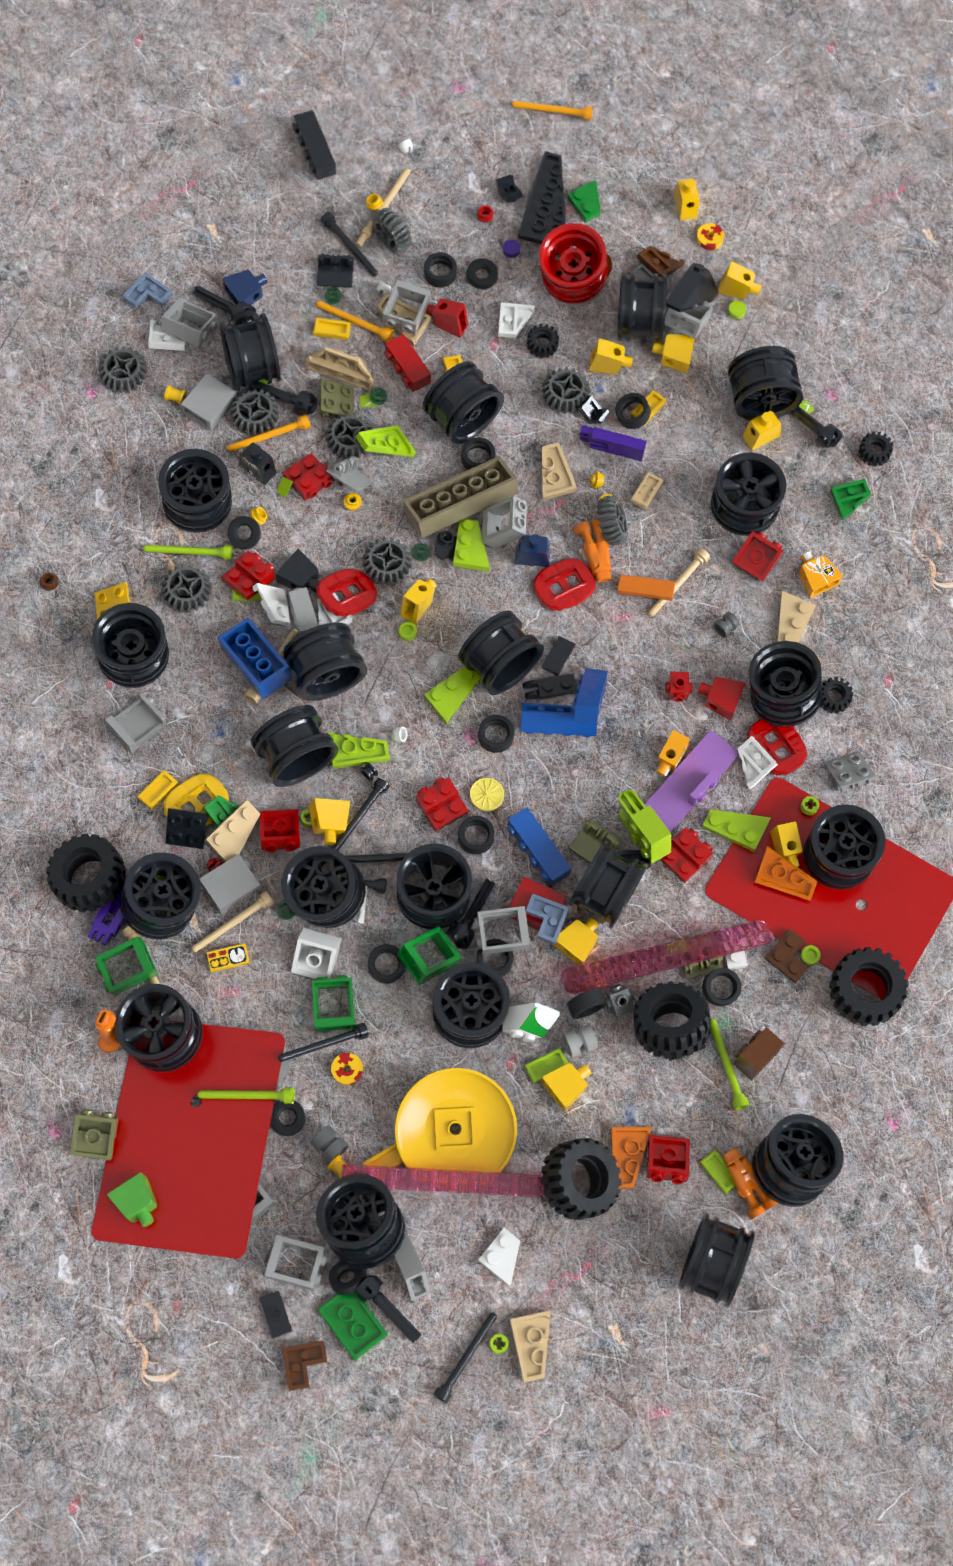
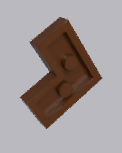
M789 929L765 957V960L795 984L808 970V967L794 956L805 940Z
M324 1341L282 1348L289 1392L310 1388L307 1366L327 1363Z

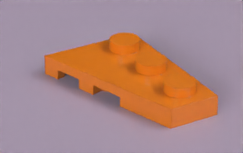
M768 846L755 879V883L810 901L817 884L814 878Z
M611 1127L612 1156H615L617 1160V1168L620 1167L621 1171L619 1174L621 1186L618 1189L634 1188L652 1127Z

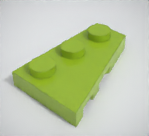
M398 425L362 431L356 435L357 440L365 451L414 457L416 451Z
M471 519L460 520L453 567L489 572L490 566L484 543H482L478 521Z
M463 667L425 693L424 698L447 725L466 697L470 695L479 683L480 676L476 671H469L466 667Z
M327 731L339 749L337 756L332 761L333 769L365 765L366 762L373 764L390 761L388 744L385 740L366 737L358 738L348 734L339 735Z
M710 809L702 828L755 852L771 818Z

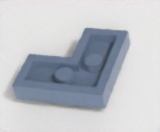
M145 272L122 297L123 300L136 309L148 297L162 307L171 298L173 291Z
M532 893L526 914L543 920L537 938L555 945L569 907Z

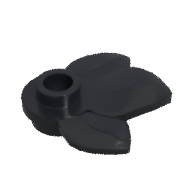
M442 531L436 537L438 544L435 547V552L440 560L446 558L451 561L454 560L457 536H454L450 531Z

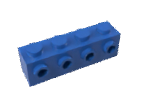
M585 668L584 675L580 674L571 713L574 714V721L581 724L597 725L606 689L608 671Z
M522 703L520 732L591 737L596 736L597 725L581 724L574 721V714L571 713L572 706Z
M528 807L508 819L507 830L512 837L515 836L519 841V848L523 852L526 851L529 855L531 865L539 869L541 872L540 877L545 883L548 882L550 886H553L570 875L572 868Z

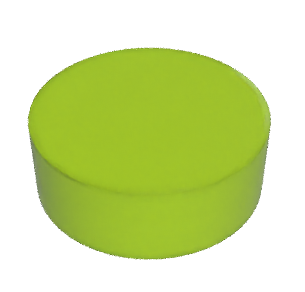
M733 301L729 305V315L734 319L743 318L746 313V305L741 301Z
M412 622L402 623L398 629L399 637L404 641L414 640L417 636L416 625Z
M808 945L801 951L800 958L805 965L814 966L819 962L821 953L817 947Z

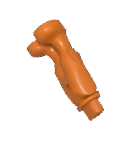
M594 519L591 522L596 543L592 540L589 522L585 521L577 524L573 528L574 534L582 536L585 541L583 551L586 554L593 575L596 576L597 582L611 580L610 572L612 568L608 549L609 544L603 537L599 520Z
M105 1009L101 1010L95 1020V1026L100 1035L98 1046L104 1052H114L121 1047L114 1030L116 1016L110 1010Z
M734 1148L723 1155L727 1162L725 1166L728 1168L737 1188V1194L746 1199L749 1206L748 1217L752 1220L778 1203L769 1198L760 1189L754 1178L751 1163L744 1157V1154L741 1155L738 1149ZM752 1190H754L757 1193L762 1202V1205H760L757 1202L754 1195L752 1194Z

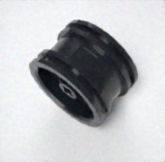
M465 361L446 371L432 385L424 398L422 408L433 421H439L443 426L444 433L453 443L460 444L474 438L494 420L503 406L504 395L495 385L487 384L483 380L482 371L473 362Z
M186 449L172 455L163 464L158 477L159 489L165 515L173 525L187 532L199 533L212 530L226 520L232 507V494L227 467L218 456L207 450Z
M334 622L310 628L294 637L284 647L283 657L290 666V669L295 671L297 675L295 685L302 699L318 701L337 696L356 686L366 676L367 666L361 654L355 651V639L347 624Z
M848 804L831 807L818 817L805 841L803 849L804 863L813 878L824 886L838 890L857 887L868 879L882 858L886 843L884 830L875 816L861 807ZM840 827L843 832H837L835 828ZM819 838L826 839V843L819 842ZM859 850L865 851L867 855H861ZM827 857H832L835 862L833 863Z
M325 846L309 847L296 854L288 862L281 881L282 894L288 907L307 922L322 928H336L348 923L360 911L366 895L365 881L359 868L339 851ZM329 864V869L326 872H322V866ZM346 872L347 879L342 882L340 874ZM310 892V898L307 901H303V895ZM343 893V899L340 902H336L337 895ZM318 907H326V911L319 913Z
M166 852L152 853L136 861L126 876L121 893L120 909L124 921L137 934L149 939H168L181 933L189 925L200 900L201 885L197 872L185 859ZM156 876H162V877H165L166 879H165V880H159V879H157ZM139 881L146 883L142 888L137 885ZM138 902H145L147 907H140ZM179 904L182 909L177 910L172 905Z
M477 962L461 963L445 971L435 986L432 1007L433 1021L441 1036L449 1043L467 1049L479 1048L495 1040L503 1030V1023L509 1010L510 995L505 980L492 967ZM466 983H476L477 985H467ZM455 991L459 994V997L453 999L448 994ZM485 993H491L494 996V998L492 1000H486L483 997V995ZM451 1011L455 1018L449 1020L446 1013ZM489 1013L495 1016L492 1022L485 1019ZM472 1021L475 1027L469 1029L465 1026V1023Z
M793 1114L780 1120L759 1143L752 1157V1171L760 1189L773 1201L785 1206L802 1207L813 1202L837 1178L844 1163V1152L836 1133L822 1120L806 1114Z
M352 1174L340 1178L325 1190L317 1204L316 1222L319 1231L336 1257L347 1266L356 1269L377 1267L392 1258L402 1245L406 1230L404 1216L387 1186L374 1176ZM345 1226L342 1230L338 1231L340 1227Z

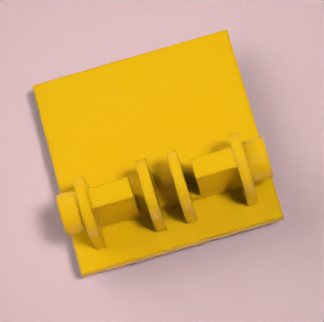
M127 582L95 592L97 619L102 613L113 606L130 603Z

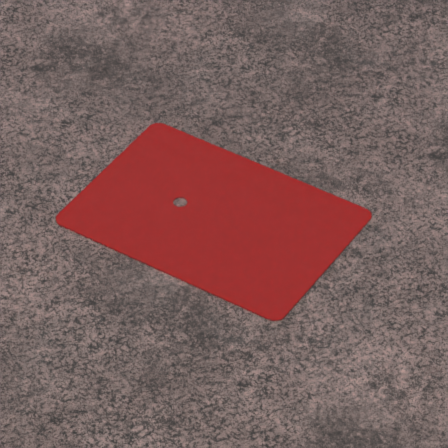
M782 778L772 779L750 814L771 818L755 852L732 843L705 889L706 895L780 940L789 929L793 930L805 940L798 951L801 952L808 945L817 947L821 953L818 963L834 971L846 954H851L853 950L858 948L863 950L865 947H871L873 951L876 948L882 949V953L885 955L887 952L893 955L891 958L894 961L898 959L901 963L899 967L900 969H905L907 973L905 979H908L953 901V877L885 838V851L881 860L875 866L868 879L857 887L838 890L824 886L817 881L810 901L755 883L767 846L775 851L770 831L777 825L795 821L802 846V853L797 856L798 868L813 878L804 863V844L818 817L831 808V806L817 799L819 802L817 812L813 815H805L801 811V803L805 797L812 795ZM808 802L805 806H808V809H812L814 805ZM840 827L835 828L837 832H843ZM819 838V842L825 844L826 839ZM859 850L861 855H867L865 851ZM827 857L833 863L835 862L832 857ZM858 900H864L867 903L865 910H859L856 907ZM858 971L853 975L852 983L879 999H884L886 987L883 980L877 974L870 971Z
M170 1020V1023H183V1022H180V1021H171V1020ZM202 1024L203 1038L198 1052L186 1065L170 1072H155L146 1069L129 1054L116 1117H119L113 1155L111 1160H106L91 1229L94 1239L238 1259L245 1254L274 1099H202V1103L198 1107H192L190 1100L192 1097L197 1096L200 1090L276 1091L281 1068L278 1056L284 1052L285 1038L282 1034ZM167 1033L161 1038L163 1048L166 1049L172 1045L176 1038ZM143 1036L135 1042L138 1051L147 1052L149 1038ZM140 1172L148 1178L157 1203V1207L150 1212L154 1221L146 1227L142 1226L139 1219L133 1223L129 1221L107 1195Z

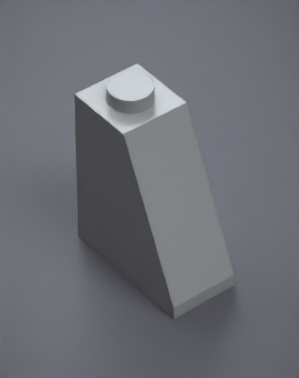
M405 1232L402 1245L393 1258L408 1294L413 1301L431 1293L423 1266L407 1232Z

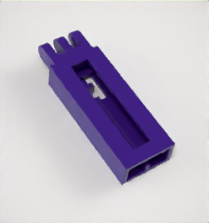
M585 425L581 427L579 437L580 440L589 442L592 449L642 462L647 442L646 440Z
M137 883L140 888L143 887V883ZM121 893L115 895L116 899L113 902L109 901L106 903V907L100 908L92 922L93 927L88 933V938L92 939L95 933H97L94 941L99 942L102 936H104L101 944L106 946L111 936L115 937L124 922L120 909ZM108 913L114 915L113 919L108 917L106 924L102 923Z

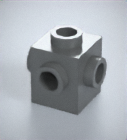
M617 984L611 986L610 990L605 992L607 997L605 998L607 1001L606 1007L608 1010H611L614 1016L620 1017L634 1011L632 1001L635 998L631 989Z

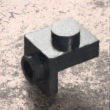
M512 174L496 180L498 193L506 203L515 202L523 197L522 191L514 183Z
M592 395L587 396L586 400L579 405L578 410L589 424L602 423L610 412L609 409H602Z

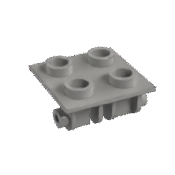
M354 456L336 463L334 467L327 469V472L334 479L341 481L349 490L355 492L373 483V481L355 469L358 459Z
M860 752L825 762L826 767L837 782L835 784L837 791L843 792L850 787L851 789L855 788V785L859 787L863 784H869L873 778H876Z

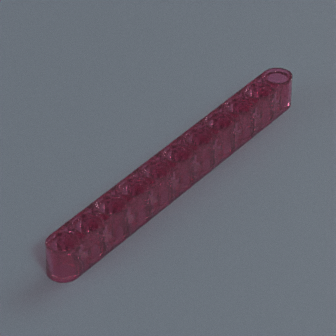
M757 920L567 968L561 973V980L566 992L570 994L579 993L764 946L772 942L773 933L766 921Z
M342 1164L341 1178L352 1174H367L382 1181L388 1189L548 1198L543 1194L544 1185H541L543 1175Z

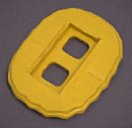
M209 774L195 775L185 780L167 795L163 804L164 814L167 817L168 808L182 810L181 807L188 802L196 809L194 812L206 813L202 808L206 804H202L197 798L199 794L205 791L209 794L211 800L219 795L229 801L228 792L216 777ZM209 816L206 826L213 823Z

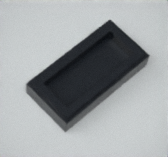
M559 636L545 659L542 669L559 676L576 644Z

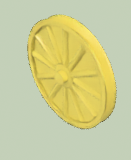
M481 778L472 785L470 800L479 810L493 811L502 804L504 789L495 779Z

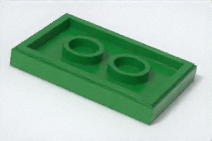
M356 1293L351 1295L337 1294L317 1309L354 1362L388 1336L368 1306L357 1297Z

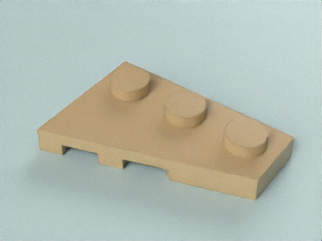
M385 294L377 305V311L381 315L390 298L388 294ZM397 300L392 315L414 322L419 310ZM425 313L416 335L405 333L398 328L396 329L401 334H404L408 341L415 346L432 321V316Z
M559 442L543 446L541 449L542 501L576 492L577 486Z
M782 591L777 642L793 641L799 643L816 605Z
M245 800L204 840L224 862H227L240 854L260 813L248 800Z
M551 1310L510 1319L523 1383L545 1378Z

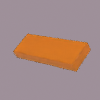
M621 574L617 592L618 594L672 601L676 583L675 581Z

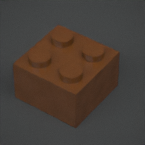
M767 1027L763 1031L759 1029L749 1041L750 1045L746 1043L735 1056L737 1060L734 1065L751 1081L779 1053L785 1044Z

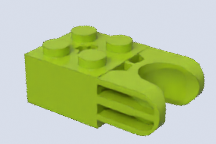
M625 790L620 793L619 805L621 810L619 811V819L629 832V837L633 844L639 846L642 856L645 859L648 858L652 864L670 854L671 833L650 805L646 807L633 790Z

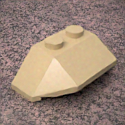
M325 347L307 356L305 359L306 369L371 392L374 390V380L364 359L356 355H349L339 349L335 350Z

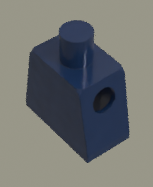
M244 270L222 278L223 288L235 305L241 301L253 305L263 296L261 286L268 283L263 273L254 277L250 270Z
M537 534L522 536L516 545L515 564L548 567L550 565L551 550L548 538Z

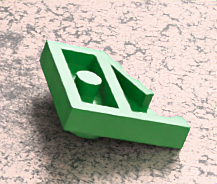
M596 180L567 194L568 200L585 223L600 216L601 210Z
M865 479L834 486L830 489L841 520H845L871 496Z
M218 795L202 808L216 827H218L239 805L231 803Z

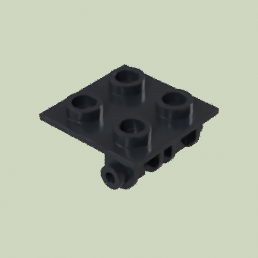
M324 253L318 255L317 286L352 288L354 257L350 256V254L348 256H340V254L334 256V254Z
M168 808L165 844L204 849L206 823L208 822L207 813Z

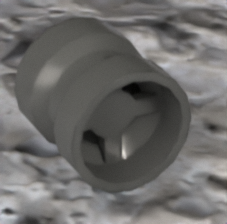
M726 612L721 620H717L713 624L716 632L724 638L730 634V630H735L740 625L736 616L731 612Z

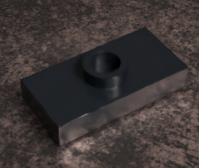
M277 1291L259 1298L272 1338L274 1339L293 1332L280 1292Z

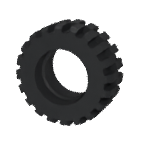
M81 834V837L76 835L70 837L71 840L68 842L66 840L62 842V846L53 851L54 856H50L48 860L50 866L46 868V874L48 875L46 879L50 889L64 906L73 911L86 912L89 909L90 912L97 911L98 907H106V903L109 901L113 902L116 899L115 895L121 893L123 889L121 884L124 885L126 879L124 876L126 874V867L118 851L106 838H100L96 834H91V837L88 834ZM89 861L101 862L100 872L91 882L83 885L71 884L72 876L79 866Z
M865 947L863 950L858 948L853 950L851 954H846L831 975L832 979L829 982V988L831 989L830 998L835 1000L834 1007L836 1009L840 1008L842 1011L840 1015L844 1018L846 1016L850 1017V1022L854 1024L857 1021L861 1022V1026H867L868 1024L876 1026L880 1022L885 1023L889 1021L903 1006L904 1000L908 995L906 988L909 986L908 979H905L907 973L905 969H900V961L898 959L894 961L891 958L893 956L891 953L887 952L885 955L882 953V949L876 948L875 951L871 947ZM858 971H870L877 974L883 980L886 987L884 999L877 1003H869L857 997L851 986L853 975Z
M668 981L667 984L658 983L654 988L651 986L646 990V993L643 992L638 997L639 1000L636 1001L633 1011L634 1030L639 1044L644 1046L647 1052H653V1055L657 1057L664 1056V1059H671V1057L681 1059L684 1055L687 1057L692 1055L694 1050L696 1052L700 1050L702 1044H705L708 1040L711 1029L709 1004L700 991H696V988L693 986H685V983L682 982L676 984L673 981ZM668 1013H678L689 1019L678 1027H664L655 1022L660 1016Z
M579 1138L563 1142L550 1151V1155H547L544 1159L546 1165L542 1166L541 1169L543 1174L541 1185H544L543 1194L548 1197V1204L551 1207H555L554 1210L559 1215L563 1214L568 1219H587L609 1211V1207H613L616 1203L615 1198L619 1197L620 1194L618 1188L621 1186V1179H619L621 1171L620 1167L617 1168L615 1156H611V1151L608 1147L603 1148V1143L598 1140L594 1141L592 1138ZM576 1161L580 1162L587 1169L590 1177V1189L586 1197L576 1190L572 1181V1169Z

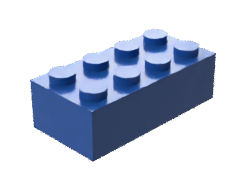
M249 617L217 637L222 651L262 699L294 679L290 666Z

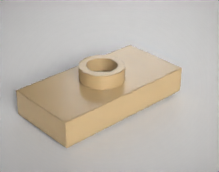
M647 472L632 496L630 503L647 510L664 480Z

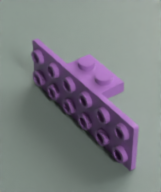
M710 730L645 803V806L650 805L671 833L692 808L706 798V792L709 789L715 788L720 776L739 756L738 750Z

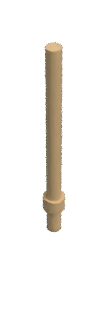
M408 168L403 170L384 199L382 206L377 211L389 206L411 171ZM372 219L367 227L362 229L361 236L355 243L357 248H361L366 239H369L373 234Z

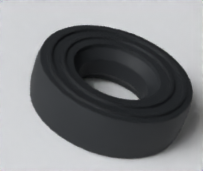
M485 258L472 261L467 268L468 282L477 289L492 287L498 279L497 266L494 262ZM485 269L489 272V276L485 279L478 278L476 271Z
M248 516L235 518L228 527L229 541L239 549L253 548L261 537V528L258 522ZM244 525L251 529V536L247 540H241L237 534L238 529Z
M295 1100L293 1104H284V1102L278 1101L273 1105L270 1126L279 1135H295L305 1124V1111ZM285 1110L292 1111L295 1114L294 1122L290 1125L282 1124L279 1120L281 1112Z
M339 1261L329 1272L330 1286L337 1294L356 1293V1288L366 1279L365 1269L347 1266ZM349 1271L355 1273L351 1281L346 1283L340 1281L344 1273Z

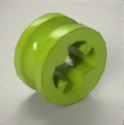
M812 796L805 797L800 806L801 811L805 815L815 814L819 808L818 800ZM808 802H811L814 806L812 807V809H808V806L805 805H807Z
M305 809L301 814V822L305 827L313 828L311 820L307 822L305 818L309 817L310 811Z
M496 1334L491 1338V1351L496 1354H502L507 1350L509 1342L506 1336ZM497 1338H500L502 1343H505V1347L502 1346L501 1350H498L497 1346L493 1345V1341L497 1342Z

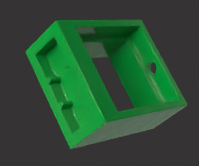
M439 926L403 944L397 953L418 985L444 973L455 966L462 958L458 950L449 941L446 933ZM432 939L446 958V961L429 969L415 950V947Z
M138 936L95 957L97 961L95 964L96 969L100 975H103L105 980L103 981V986L107 992L113 995H118L158 975L144 940ZM134 947L144 971L115 985L105 961Z
M346 975L336 976V979L317 977L316 980H312L315 1032L354 1028L352 977L348 978ZM347 988L349 1017L319 1019L318 990Z

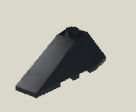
M693 263L666 300V306L681 313L692 309L696 304L701 306L705 301L713 302L718 296L719 291L710 270L706 269L702 264Z

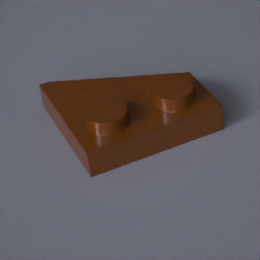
M652 246L647 247L637 255V259L653 274L658 273V277H662L663 274L670 275L683 267L685 263L683 259L680 258L678 261L670 258L671 254L662 252Z

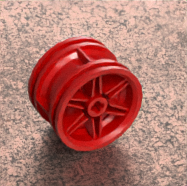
M580 223L563 224L549 232L542 241L539 251L543 284L552 297L567 304H579L593 299L600 293L607 280V252L602 237L594 229ZM588 253L592 254V257L590 258L586 256ZM560 255L561 257L559 260H556L555 256Z

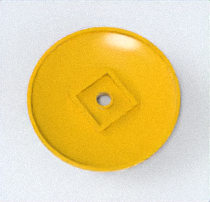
M465 1068L442 1069L420 1079L404 1096L395 1121L397 1148L407 1168L425 1184L443 1191H468L491 1181L508 1163L517 1138L516 1115L506 1093L491 1078L477 1071ZM451 1124H460L461 1130L458 1134L450 1133L449 1128Z

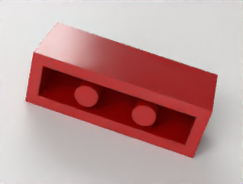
M404 334L385 343L384 355L388 361L391 360L395 372L402 376L403 383L407 388L409 387L412 392H415L431 383L430 371Z

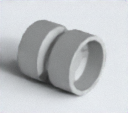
M589 1024L578 1028V1032L572 1030L563 1034V1041L571 1058L582 1055L583 1051L591 1052L598 1049L596 1036Z

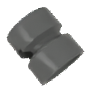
M327 1125L315 1135L310 1144L318 1152L323 1151L322 1156L330 1164L334 1158L342 1155L349 1145L343 1138H336L337 1132L330 1125Z

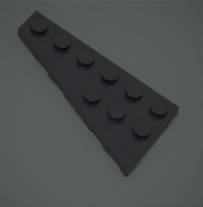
M544 152L518 232V239L542 244V241L549 232L558 226L566 224L562 157L559 154Z

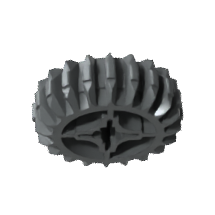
M386 207L373 215V230L376 232L379 240L391 252L401 254L412 244L411 232L408 230V226L405 225V221L401 219V216H398L395 211L393 212L392 209Z
M124 346L121 350H118L116 347L115 351L109 350V355L104 354L103 359H100L98 367L99 377L102 379V383L107 385L108 389L113 388L114 392L119 389L122 394L124 390L130 393L131 388L137 390V385L142 386V380L146 379V361L142 354L139 355V352L137 350L133 351L131 347L128 350Z
M559 367L558 372L553 370L551 374L547 375L542 387L543 398L546 400L547 405H551L552 410L558 408V413L561 410H564L565 414L568 410L572 413L575 409L578 410L579 405L586 400L587 396H590V383L586 381V375L581 376V371L576 373L574 368L568 370V367L565 370Z
M254 388L253 392L247 389L246 394L241 392L240 397L236 396L235 402L231 404L230 413L234 425L239 427L241 432L246 430L247 435L250 432H253L255 436L256 432L261 434L263 430L269 431L270 427L274 428L275 422H278V403L275 402L274 396L270 397L269 392L264 394L263 389L260 392H257L256 388ZM261 404L266 406L269 409V411L265 410V408L262 407ZM241 413L247 416L249 420L244 418Z
M346 413L345 417L340 414L338 416L339 419L333 418V423H329L326 429L325 440L327 447L331 449L332 454L337 453L338 458L343 455L344 459L351 456H357L360 459L361 453L366 455L367 451L363 449L360 443L357 444L356 435L362 431L372 430V425L368 424L367 419L363 420L362 415L356 417L355 413L352 416ZM343 429V432L339 433V435L336 436V434Z
M614 495L598 500L597 514L605 541L609 545H619L626 542L628 527L620 500Z
M383 537V541L380 542L379 539H376V544L371 542L369 544L370 548L366 547L362 563L363 567H365V573L368 574L370 579L374 578L375 583L380 580L382 585L388 582L391 586L392 581L398 584L399 578L404 580L405 574L409 575L412 568V556L410 555V550L406 549L405 543L400 545L399 539L394 542L392 537L390 541ZM389 556V562H387V566H385L386 560H388Z
M191 563L188 567L182 564V568H178L175 565V571L169 569V575H164L165 581L161 583L163 599L167 601L169 607L173 605L175 611L180 608L182 613L185 609L190 613L191 608L198 611V605L204 607V601H208V595L212 593L210 577L206 575L204 570L200 571L198 566L193 569ZM179 580V584L172 589L173 585ZM201 587L200 591L194 596V592Z

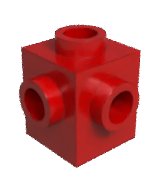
M670 671L668 682H665V693H668V700L675 702L687 700L689 694H692L693 689L692 682H689V672Z

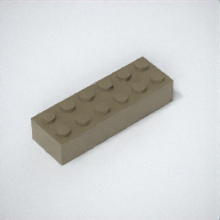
M498 456L404 499L405 515L420 537L424 538L518 494L517 478L502 458Z

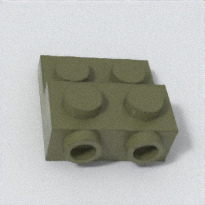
M82 1109L81 1112L76 1113L70 1155L111 1160L119 1117H114L112 1112H102V1115L94 1114V1110Z

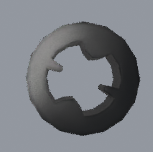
M368 762L365 763V767L360 768V772L369 781L373 780V776L378 775L377 770Z

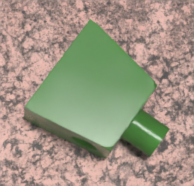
M141 1172L107 1194L123 1215L132 1223L139 1219L142 1226L146 1227L154 1221L150 1212L157 1207V1203L148 1178Z

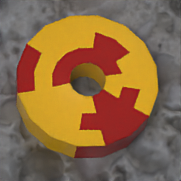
M706 223L698 229L696 239L700 247L706 250H716L723 244L725 235L723 229L717 224Z
M352 1053L338 1055L331 1065L333 1079L343 1086H351L357 1083L363 1074L361 1060ZM348 1066L351 1068V1070L349 1072H345L343 1070L344 1067Z

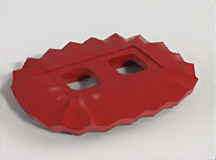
M575 558L564 559L546 567L533 580V590L543 606L548 607L550 610L562 611L563 609L577 606L580 602L592 596L596 589V579L590 568L583 561ZM572 575L579 582V584L573 587L569 586L566 578ZM559 583L563 591L559 594H554L550 586Z
M353 568L343 569L328 575L319 581L315 588L317 598L320 599L321 604L325 606L327 611L333 612L335 616L347 617L348 615L361 613L364 609H368L377 599V590L374 583L362 571ZM355 585L360 593L353 595L347 587ZM339 591L345 599L337 601L333 593Z
M759 719L750 726L747 732V740L753 736L778 763L770 771L776 776L787 775L803 766L807 758V749L793 726H774ZM774 732L778 740L769 744L764 736ZM781 747H785L789 753L783 759H780L775 753Z

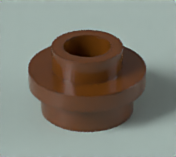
M50 572L43 574L40 578V586L46 591L56 589L59 584L58 577Z

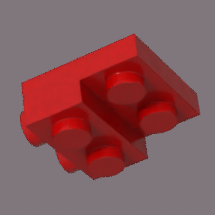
M312 453L282 472L284 478L293 481L291 486L304 501L314 498L320 490L328 488L334 481L331 474L327 472L328 468L323 462L320 463Z
M752 531L732 563L764 582L784 551L779 543L775 541L771 543L766 540L767 536L763 533Z
M249 550L235 560L233 568L222 575V581L247 601L258 593V591L254 592L253 590L255 584L269 585L275 580L273 566L269 562L265 564L258 553L254 552L252 554Z
M441 777L434 782V786L430 788L425 786L417 792L416 802L435 832L469 812L449 777L446 779Z
M298 809L260 811L261 851L265 850L268 853H274L276 850L285 849L288 852H292L296 848H300Z
M686 827L672 839L671 853L659 859L684 883L699 871L713 855V849L707 842L702 843L698 839L697 832L691 828L688 830Z
M649 1135L647 1178H651L656 1183L663 1180H670L676 1185L687 1182L690 1165V1139Z

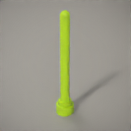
M144 545L143 547L145 552L220 556L223 560H232V545H224V547L220 548Z
M710 1018L711 1032L734 1095L732 1102L734 1110L745 1109L750 1106L748 1098L741 1093L717 1022L714 1018Z
M285 1087L280 1091L200 1090L197 1096L201 1099H280L284 1104H293L295 1090L294 1087Z

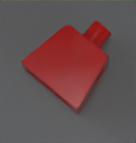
M441 298L436 306L432 304L427 306L426 314L433 316L436 327L459 338L462 337L469 325L465 304Z
M715 677L712 686L701 682L698 693L708 696L705 702L707 708L731 721L745 683Z

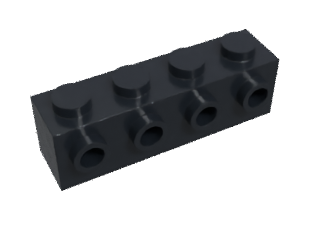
M311 110L294 115L292 128L294 133H297L299 136L297 137L299 146L304 148V158L310 163L309 169L311 174L315 175L316 180L336 175V163L314 111Z

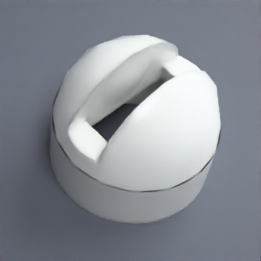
M410 139L398 144L400 151L405 154L411 152L413 148Z
M379 281L377 292L380 294L383 290L382 296L389 294L392 287Z
M396 727L392 730L393 735L391 737L394 741H406L407 730L405 727Z

